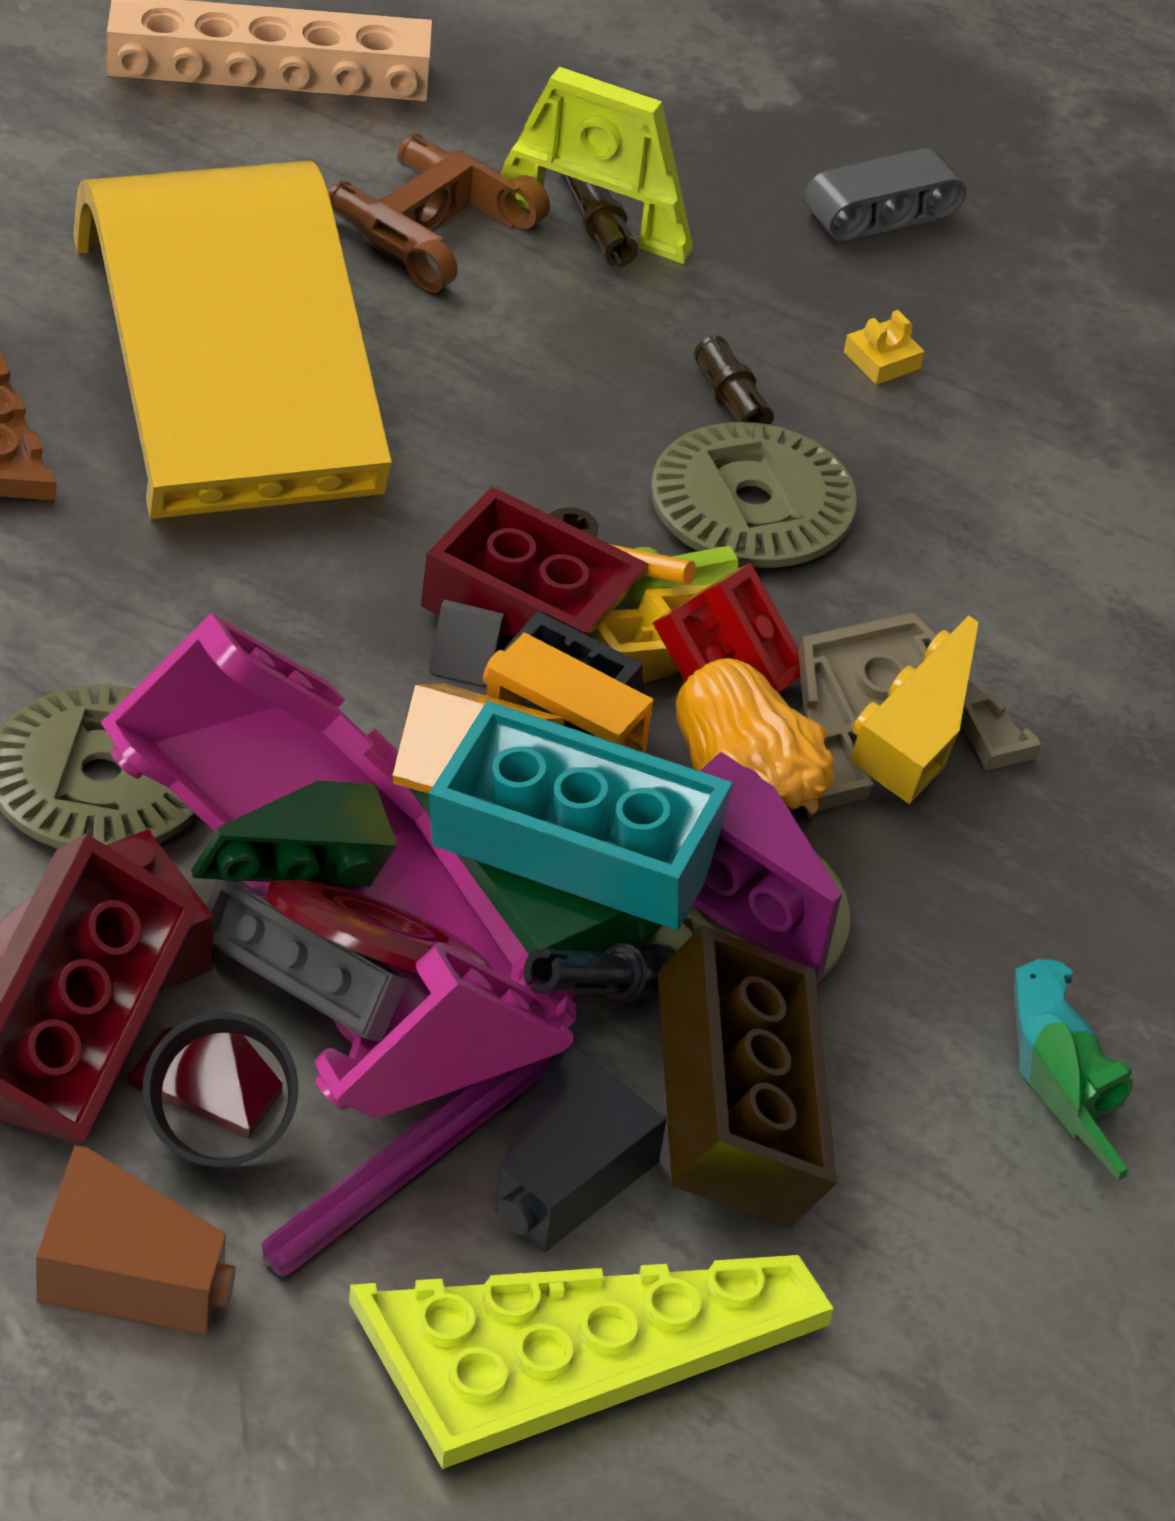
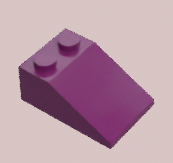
M720 752L700 772L733 782V792L706 881L692 906L744 941L814 968L818 985L823 979L842 894L775 787L762 779L754 770L742 766Z

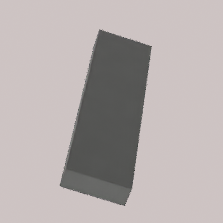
M216 881L206 905L214 916L213 947L363 1038L377 1042L382 1041L409 980L408 978L381 962L337 945L302 927L278 912L266 901L264 894L244 882Z

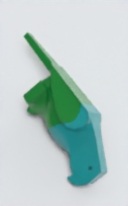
M1037 959L1015 969L1013 987L1019 1046V1073L1071 1136L1076 1139V1135H1078L1119 1181L1127 1177L1128 1168L1100 1130L1095 1120L1124 1106V1102L1133 1088V1080L1130 1078L1132 1068L1124 1062L1111 1060L1104 1056L1098 1037L1092 1027L1065 1000L1066 984L1072 982L1073 971L1064 963L1050 959Z

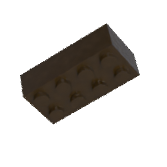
M701 925L658 971L672 1187L790 1229L837 1184L816 972L812 967Z

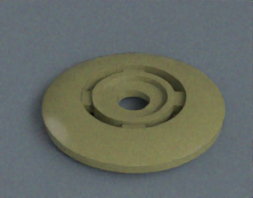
M755 422L718 423L686 433L671 443L660 455L653 469L651 483L652 503L656 513L674 536L697 551L731 546L738 558V565L741 566L750 562L753 567L762 568L792 566L824 555L836 547L851 529L857 504L855 485L849 472L842 462L818 442L792 430ZM746 486H755L767 491L771 499L763 504H750L741 500L736 492Z
M86 685L52 692L20 708L0 728V811L21 832L41 843L58 849L87 833L103 844L108 845L146 829H149L158 843H162L186 829L198 816L168 787L145 775L140 779H136L121 768V772L117 777L108 781H96L88 778L82 772L85 764L96 759H107L117 764L111 755V750L115 745L101 722L134 688L114 685Z

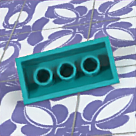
M487 700L429 792L432 846L679 930L706 881L733 792V782Z

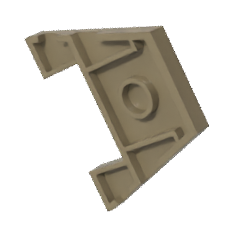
M914 612L803 636L798 656L804 717L813 719L826 728L828 736L824 739V744L834 757V785L826 791L825 796L818 799L819 808L817 811L866 800L870 795L873 783L869 775L849 762L854 747L853 744H855L857 736L852 733V728L861 712L871 702L874 701L881 705L889 697L888 691L892 683L906 666L911 665L916 669L924 661L923 656L937 635ZM969 679L961 724L985 771L1036 759L1041 747L1038 737L1028 727L1021 731L1004 714L1007 706L992 691L982 692Z

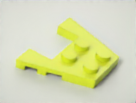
M559 67L550 77L524 125L525 128L506 158L505 165L500 173L512 180L520 175L533 177L544 188L547 168L642 201L644 208L639 249L684 264L692 253L693 243L662 101ZM515 193L520 207L529 210L525 199L518 193Z

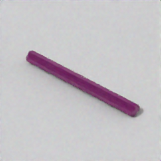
M550 1057L459 1089L263 1240L261 1258L265 1265L271 1267L278 1276L290 1275L542 1077Z

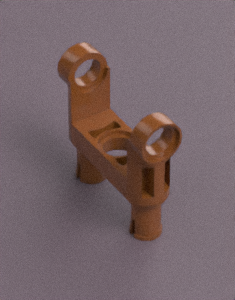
M412 133L411 138H405L398 150L397 160L403 167H408L420 175L385 198L376 200L353 187L346 180H340L339 185L335 183L328 192L333 214L359 228L360 234L366 243L405 265L408 275L414 284L428 293H437L454 281L458 273L457 262L453 253L442 242L444 238L431 230L468 205L473 206L511 229L514 227L529 229L544 219L550 210V201L545 189L533 177L520 175L512 180L463 151L446 152L425 140L418 133ZM515 193H518L525 199L530 214L520 207ZM426 254L437 264L440 275L431 267Z

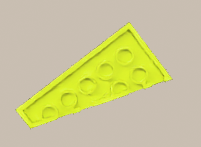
M799 1255L714 1260V1263L707 1270L669 1272L667 1264L641 1265L639 1274L603 1276L602 1268L490 1275L486 1283L481 1285L444 1287L442 1278L415 1280V1289L377 1291L376 1283L351 1284L349 1291V1304L442 1469L830 1325L834 1309Z

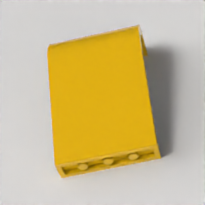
M307 160L81 180L77 191L73 232L77 253H88L89 243L100 242L148 477L146 503L149 518L156 519L385 494L392 461L329 194L317 165L313 161Z

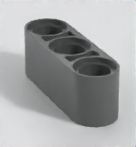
M922 148L821 172L807 185L804 192V202L833 239L848 241L945 218L958 210L964 202L966 186L936 150Z

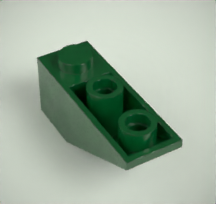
M317 780L218 827L191 869L193 878L217 879L229 882L303 880L348 888L370 887L398 845L375 784Z

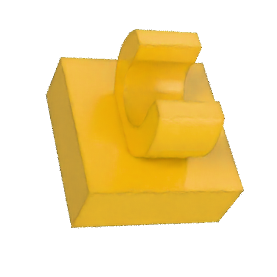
M899 310L892 312L891 320L879 323L875 318L869 319L864 329L847 335L844 353L876 385L922 369L925 351L910 337L913 330L912 323Z

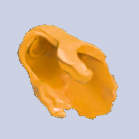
M719 659L705 664L701 669L689 676L681 687L676 700V721L681 735L688 746L694 770L700 771L715 756L722 752L742 766L754 770L762 779L773 785L789 811L804 808L806 809V817L808 819L816 813L819 808L818 799L825 796L826 791L834 785V757L824 744V739L828 736L825 727L790 708L779 693L771 687L764 675L751 665L736 659Z

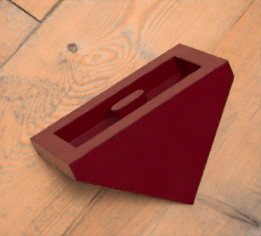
M176 1026L160 1032L128 1074V1085L143 1091L144 1075L153 1051L160 1041ZM216 1033L195 1040L175 1057L164 1079L162 1100L249 1139L282 1093L283 1083L244 1035Z

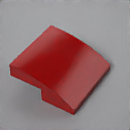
M751 562L708 586L652 622L685 682L689 676L693 675L695 671L701 669L705 664L728 658L739 660L754 667L765 676L771 687L778 693L800 678L799 649Z

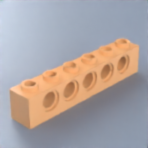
M111 0L107 26L106 76L426 101L432 20L189 0Z

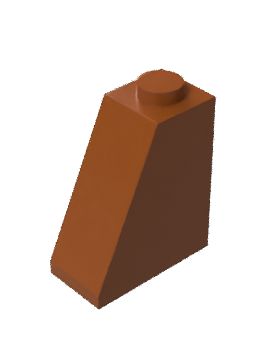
M74 1145L36 1256L38 1302L207 1335L215 1307L227 1309L234 1286L236 1266L225 1264L226 1234L90 1148Z

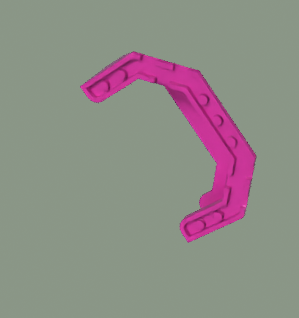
M211 612L101 722L115 745L111 750V755L117 764L136 779H140L145 775L168 787L214 832L218 827L317 780L375 784L398 846L370 887L348 888L338 885L332 886L381 900L442 927L473 947L492 967L491 969L440 942H437L416 962L418 974L382 963L409 979L381 1042L365 1039L334 1020L338 1030L352 1043L349 1056L332 1048H327L315 1059V1065L320 1074L315 1079V1082L321 1093L341 1110L352 1107L378 1119L564 1052L573 1043L574 1034L568 1028L576 1020L577 1005L571 999L577 994L565 992L540 994L531 990L536 983L526 984L523 969L529 955L457 854L432 846L430 817L410 789L393 784V771L399 751L375 727L368 734H365L338 708L345 701V698L326 680ZM246 881L247 885L264 895L270 882Z

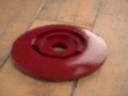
M276 880L270 882L266 891V901L287 918L337 945L378 962L418 974L416 962L437 942H440L492 969L491 965L473 947L451 932L422 917L381 900L337 886L303 880Z

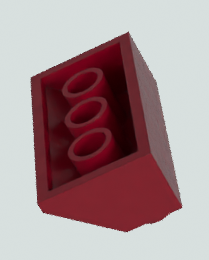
M87 833L56 850L0 959V1121L78 1145L85 1142L202 904Z

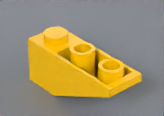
M969 615L952 633L945 629L939 632L928 646L923 656L924 661L916 669L911 665L906 666L892 683L888 691L889 697L881 705L874 701L871 702L861 712L852 728V733L857 736L849 762L908 804L945 768L960 730L979 624L978 621Z

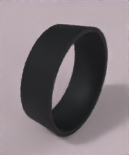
M232 1012L202 1014L188 1019L172 1029L153 1051L147 1064L143 1081L145 1111L153 1130L160 1140L170 1150L184 1159L213 1167L242 1164L257 1158L270 1149L287 1130L295 1113L299 1092L295 1063L279 1036L258 1020ZM216 1033H237L250 1037L264 1045L280 1063L288 1088L286 1111L275 1133L267 1142L254 1151L231 1158L206 1156L186 1146L170 1128L162 1104L164 1079L175 1057L195 1040Z

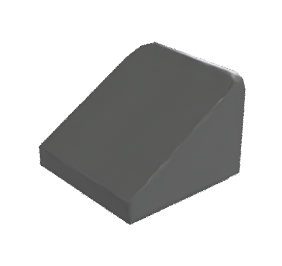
M443 600L430 659V673L434 676L486 687L487 685L483 683V673L490 658L500 650L504 614Z

